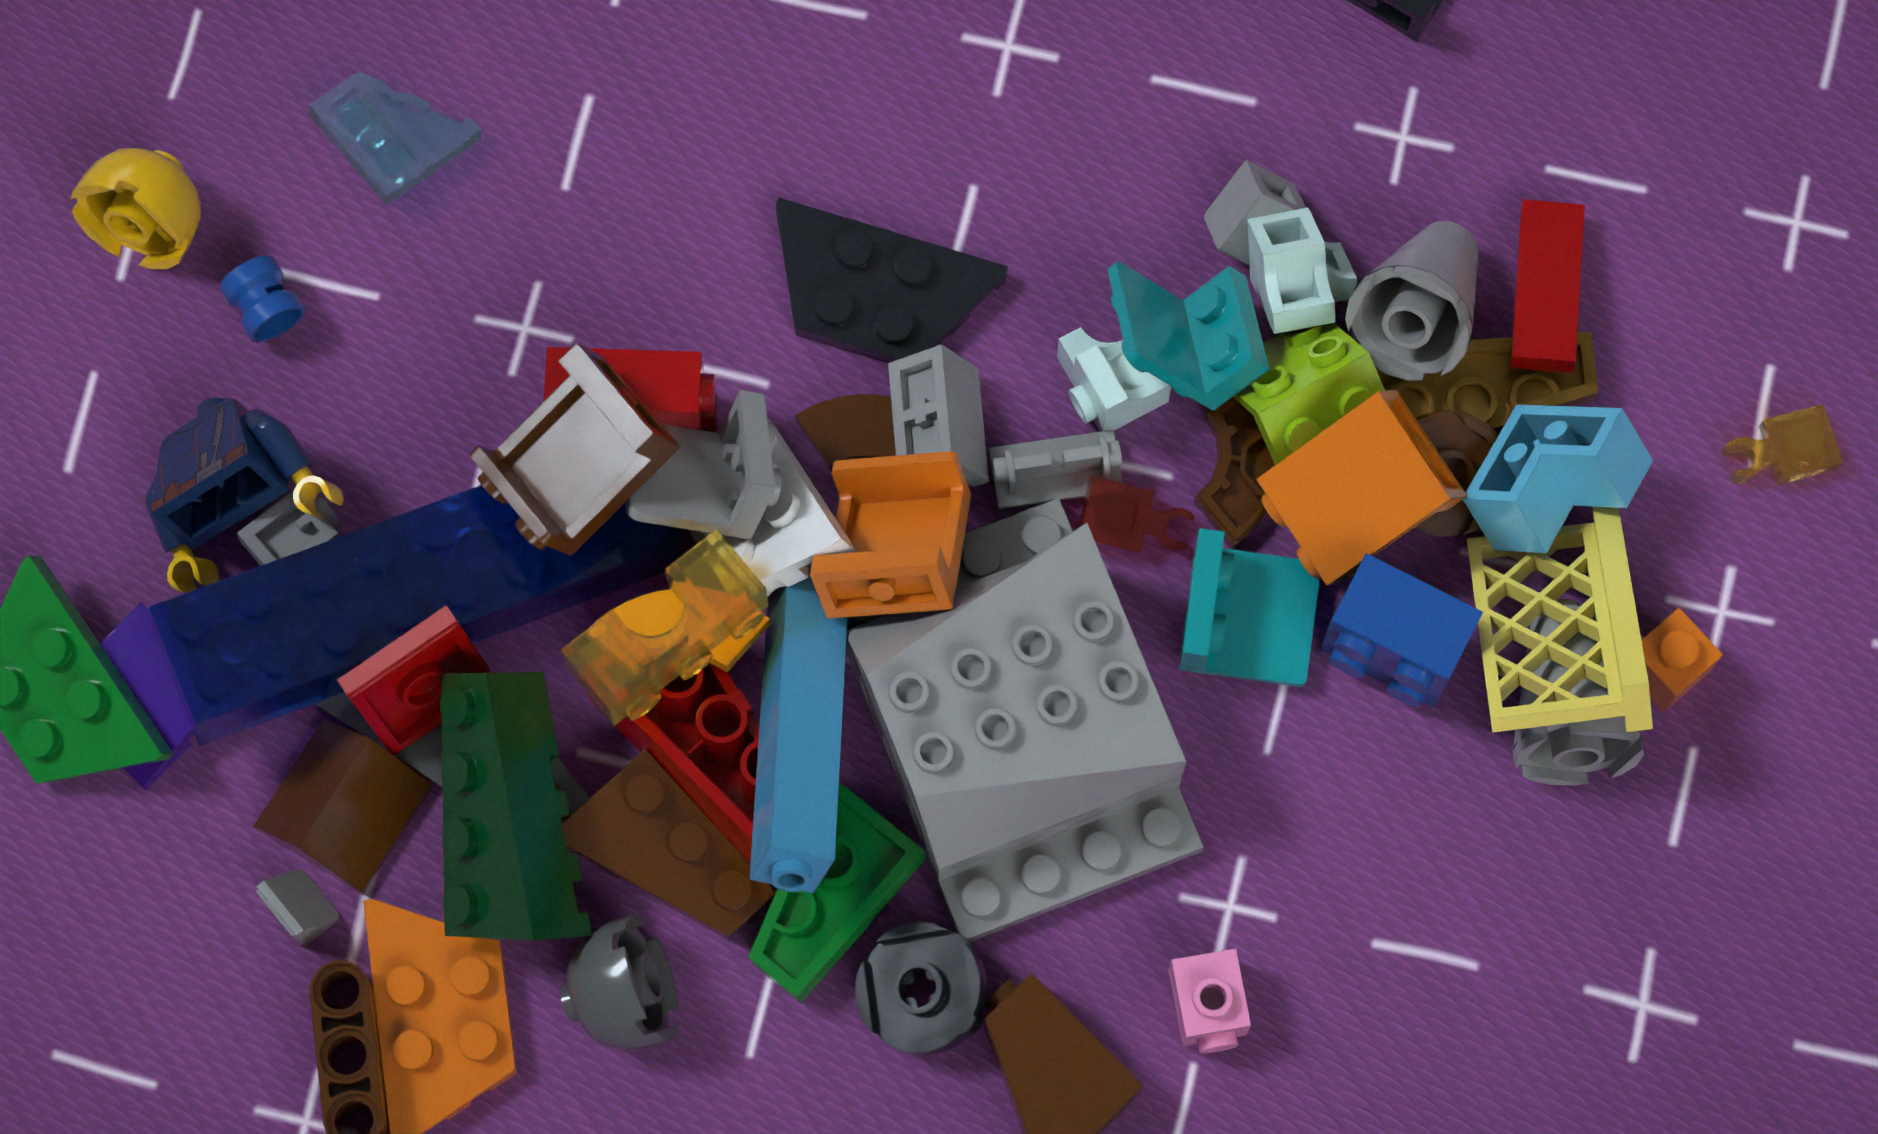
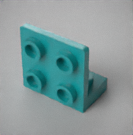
M1119 261L1107 269L1113 293L1111 295V303L1118 315L1123 337L1122 351L1127 361L1139 372L1150 373L1170 385L1180 396L1190 397L1214 411L1270 370L1247 278L1236 269L1228 266L1184 300Z
M1199 528L1194 548L1178 670L1295 687L1304 686L1308 674L1319 580L1314 579L1297 558L1223 548L1224 531Z

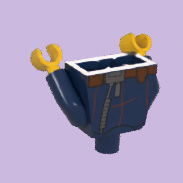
M209 398L198 406L195 419L166 436L161 443L156 476L146 494L145 503L165 553L172 552L174 559L167 571V581L172 588L179 592L197 595L194 577L201 585L215 587L218 584L219 570L216 564L208 559L194 557L192 550L288 492L287 482L293 480L296 483L293 492L295 506L300 511L319 520H323V517L316 510L315 499L321 491L331 502L339 506L343 504L344 497L342 491L336 485L320 477L313 476L309 470L313 462L291 430L284 423L263 410L253 409L248 411L236 399Z

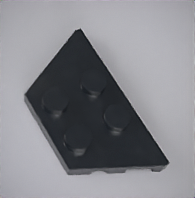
M778 197L776 203V215L795 335L891 363L933 348L946 335L953 334L970 317V312L993 289L998 290L1005 283L1008 274V266L783 198Z

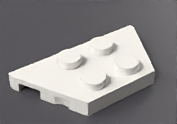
M776 427L772 459L773 467L781 471V490L775 506H767L752 539L688 529L726 594L748 605L768 597L779 587H789L808 578L809 568L806 565L812 563L813 555L856 552L849 538Z

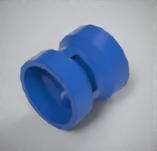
M270 255L258 256L237 266L225 276L219 286L229 305L239 307L243 314L241 324L250 340L256 343L268 341L283 334L296 325L305 314V309L296 293L287 291L282 284L284 274L275 258Z

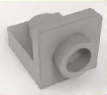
M292 490L237 533L239 541L279 588L325 552L333 558L342 551L337 532L342 527V523L321 497L315 499V507L321 513L323 520L300 511L295 506L293 500L294 490Z

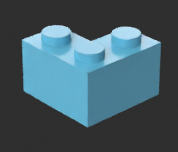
M1516 404L1467 489V496L1462 500L1494 550L1547 553L1573 505L1627 508L1651 466L1653 459L1623 408Z

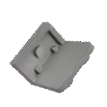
M740 390L720 434L662 424L680 445V448L626 501V511L632 519L639 522L752 539L767 506H775L779 498L782 478L780 469L773 467L772 451L776 431L775 424L767 419L765 396L762 393Z

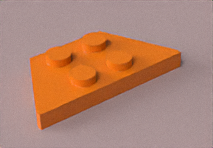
M374 899L363 900L390 1134H424L446 1118L449 1120L470 1106L472 1100L484 1092L492 1091L518 1073L502 944L499 940L493 938L445 936L444 922Z

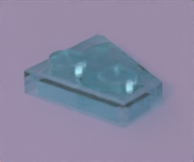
M357 71L309 104V116L386 205L481 140L482 129L476 122L465 118L463 123L439 114L430 110V102L410 93L395 92L385 82L360 71Z

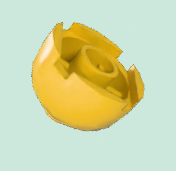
M124 148L102 157L85 172L71 195V199H77V203L72 209L74 219L88 237L107 252L117 257H120L121 246L146 255L138 266L147 269H169L179 264L192 243L201 218V202L192 180L184 171L182 164L174 156L160 150Z

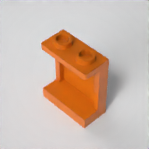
M1397 390L1376 392L1256 479L1266 493L1261 497V500L1270 517L1279 526H1287L1301 546L1297 549V556L1301 564L1314 579H1323L1327 586L1345 582L1354 575L1353 571L1359 567L1366 553L1374 557L1436 512L1448 510L1467 496Z
M945 451L835 461L831 474L839 493L836 520L856 549V552L813 555L810 577L826 618L953 609L971 500V493L957 453Z

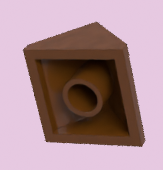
M323 719L253 827L363 895L433 786L371 738Z

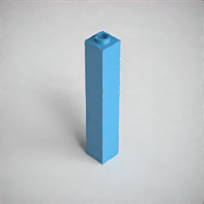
M811 563L806 565L809 568L808 578L789 587H779L768 596L767 617L770 618V626L766 629L750 880L773 884L782 891L814 893L835 860L847 617L826 618L810 577Z

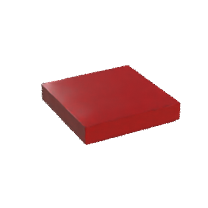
M446 605L344 674L337 681L389 752L395 755L442 723L440 711L441 673L492 672V670Z

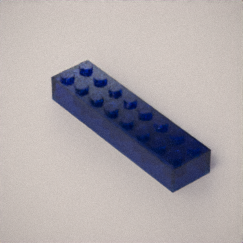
M482 485L152 605L149 607L154 636L200 747L344 693L337 679L446 605L474 644L681 566L685 544L680 528L639 522L632 519L627 514L625 502L572 556L548 546L543 550H539L525 539L516 528L515 522L520 516L509 503L506 505L501 504Z

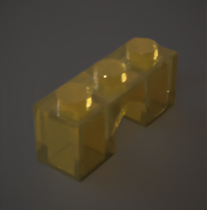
M717 529L665 568L669 588L684 605L682 616L672 629L655 636L641 635L628 628L612 609L561 649L566 668L614 726L626 716L633 721L645 715L660 701L662 695L659 691L678 676L683 680H687L699 673L712 660L714 656L711 652L712 649L730 635L735 640L746 636L764 619L765 614L762 610L768 607L766 587Z

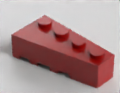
M605 654L585 672L589 701L640 752L646 749L729 842L751 863L760 725L754 717L752 707L741 689L736 687L728 672L706 660L680 657L657 663L635 679Z

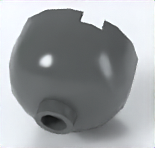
M634 914L610 921L592 930V936H586L573 949L567 967V984L562 985L560 991L564 1011L572 1022L579 1021L585 1032L601 1045L628 1051L649 1048L671 1041L677 1035L679 1024L667 1027V1011L679 1008V1000L672 969L664 948L658 937L645 941L643 935L636 927L648 923L642 917Z

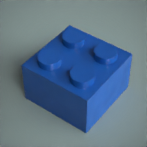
M1366 553L1331 619L1320 650L1330 655L1329 663L1343 673L1356 678H1363L1366 673L1388 684L1386 691L1395 699L1413 707H1421L1422 703H1425L1435 708L1483 612Z

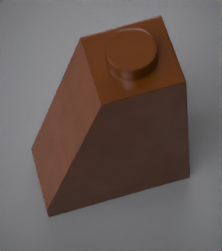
M1032 973L1020 985L1013 978H1010L987 1000L985 1006L991 1013L985 1018L984 1030L1022 1134H1101L1141 1094L1143 1085Z

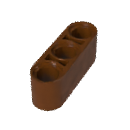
M334 960L324 964L315 972L310 982L309 993L323 1125L326 1134H342L341 1123L345 1115L356 1108H367L372 1111L374 1118L373 1126L368 1134H390L373 984L357 965L349 961ZM343 979H352L358 982L359 996L355 1003L342 1010L329 1007L327 998L331 986ZM350 1043H358L365 1046L367 1052L366 1061L361 1069L350 1075L336 1072L334 1067L335 1056L343 1046Z

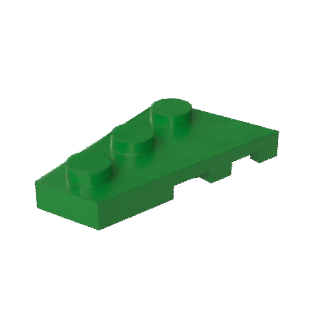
M839 782L834 862L814 893L804 891L787 892L777 889L748 959L753 966L801 1004L928 858L925 850Z

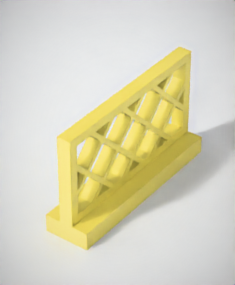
M1592 506L1594 522L1562 526L1547 553L1494 550L1486 536L1467 539L1475 607L1483 612L1478 622L1492 733L1624 716L1626 732L1653 729L1649 681L1619 508ZM1584 546L1585 552L1569 566L1549 557L1559 549ZM1510 556L1519 562L1503 575L1484 565L1482 559ZM1535 569L1554 578L1540 593L1521 584ZM1570 587L1590 597L1576 611L1556 602ZM1506 595L1525 604L1511 619L1491 610ZM1541 614L1562 623L1547 637L1526 628ZM1492 629L1497 631L1494 635L1492 634ZM1577 632L1597 641L1583 656L1563 647ZM1512 640L1532 650L1517 665L1497 655ZM1548 659L1568 668L1554 683L1533 674ZM1587 678L1607 688L1608 695L1579 698L1570 693V691L1581 680ZM1518 686L1539 696L1529 705L1502 707V701Z

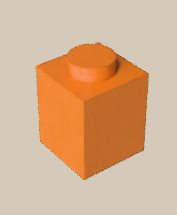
M1680 608L1676 609L1642 639L1650 699L1664 713L1709 674L1723 656L1717 647Z

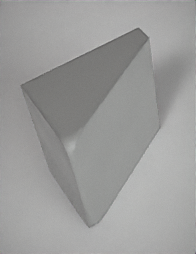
M294 870L263 880L256 886L258 889L256 893L299 946L303 944L306 947L339 919L338 911L303 870Z

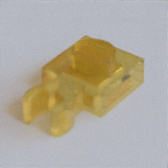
M1824 404L1764 419L1759 425L1763 439L1756 440L1751 437H1737L1730 440L1722 450L1723 456L1734 452H1742L1751 461V467L1734 471L1730 479L1735 484L1747 483L1753 480L1760 471L1773 468L1777 483L1780 485L1837 470L1843 463Z

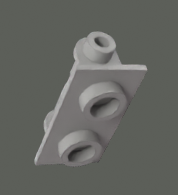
M1114 430L989 448L998 510L1047 503L1057 498L1063 501L1124 492L1120 466H1122L1119 441L1115 440Z

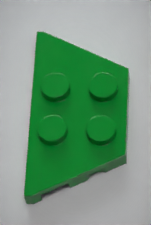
M27 556L21 562L0 608V730L35 784L52 783L87 774H99L119 770L123 767L168 760L174 755L42 556Z

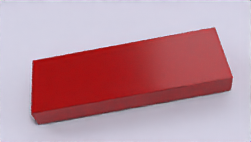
M1522 199L1510 368L1574 373L1577 350L1584 204Z

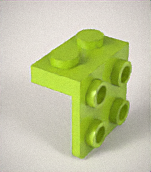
M1335 323L1282 332L1264 342L1263 345L1270 370L1233 397L1254 416L1273 462L1277 465L1376 392L1385 391L1370 353Z

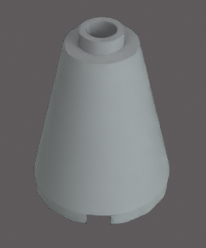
M1438 221L1429 224L1365 276L1350 296L1345 317L1347 329L1349 331L1352 327L1360 345L1370 353L1375 367L1383 373L1408 381L1422 380L1425 374L1443 371L1441 374L1443 375L1452 371L1466 354L1473 331L1479 250L1475 238L1463 226L1450 221Z
M1556 600V602L1574 611L1580 607L1579 602L1575 600ZM1541 614L1530 624L1529 629L1547 637L1562 623ZM1577 632L1563 647L1583 656L1597 641ZM1528 647L1526 649V656L1532 651ZM1548 659L1533 674L1554 683L1568 668ZM1587 678L1581 680L1570 691V693L1579 698L1608 695L1607 688ZM1521 687L1519 706L1529 705L1539 696ZM1624 716L1517 729L1514 735L1512 755L1515 768L1522 765L1523 777L1530 781L1548 785L1575 786L1589 784L1587 772L1608 768L1609 779L1624 774L1638 765L1644 756L1640 731L1626 732Z

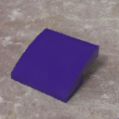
M140 602L100 645L174 754L166 761L123 767L146 790L192 746L188 739L234 693L162 621Z

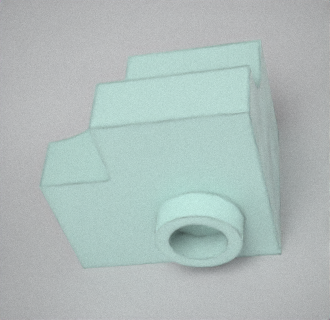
M1308 207L1247 219L1250 280L1273 333L1277 334L1334 323L1335 302L1349 300L1357 286V277L1341 243L1324 242Z
M1080 327L1059 338L1057 358L1074 388L1068 390L1069 397L1076 412L1085 424L1093 420L1100 432L1116 430L1169 402L1171 386L1148 372L1142 373L1136 370L1123 354L1121 347L1123 340L1113 343L1100 342L1088 336Z

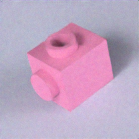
M1236 948L1172 959L1168 972L1182 1046L1198 1044L1200 1053H1213L1237 1047V1037L1247 1035L1251 1023Z

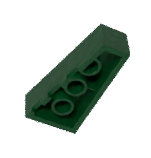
M544 672L441 673L443 910L445 936L514 940H546L592 936L588 912L578 913L573 883L582 880L577 854H567L561 817L570 815L566 790H561L556 781H554L551 761L559 753Z

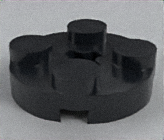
M906 923L885 932L876 941L879 944L871 951L868 960L862 961L855 981L857 1008L865 1025L872 1033L877 1034L883 1042L889 1044V1046L909 1054L934 1055L957 1046L965 1037L973 1035L980 1028L988 995L987 975L979 954L974 950L972 943L966 937L934 923ZM920 971H925L927 978L936 982V992L930 995L929 1003L921 1006L919 999L911 998L907 995V986L917 983V973Z

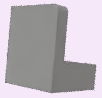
M1245 160L1204 215V220L1218 251L1250 266L1247 219L1306 207L1293 182Z

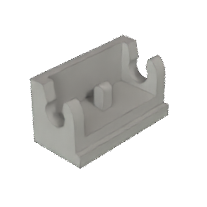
M942 344L888 363L896 456L953 451L958 455L968 485L975 487L989 482L979 369Z

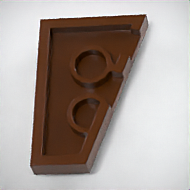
M646 749L562 823L566 849H571L599 865V868L616 878H622L656 897L657 901L725 939L776 893L768 883L750 880V864Z

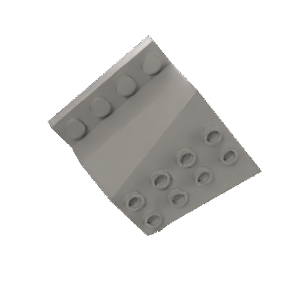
M1059 498L965 533L953 609L847 617L846 655L956 931L970 942L1202 852V842L1179 789L1186 759L1090 528L1085 523L1072 531Z

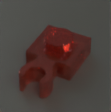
M1090 476L1078 528L1087 523L1095 542L1141 553L1145 535L1152 536L1157 543L1166 548L1183 550L1187 548L1188 543L1170 539L1166 532V526L1168 521L1176 516L1194 520V515L1186 509L1168 507L1160 511L1152 510L1155 490Z

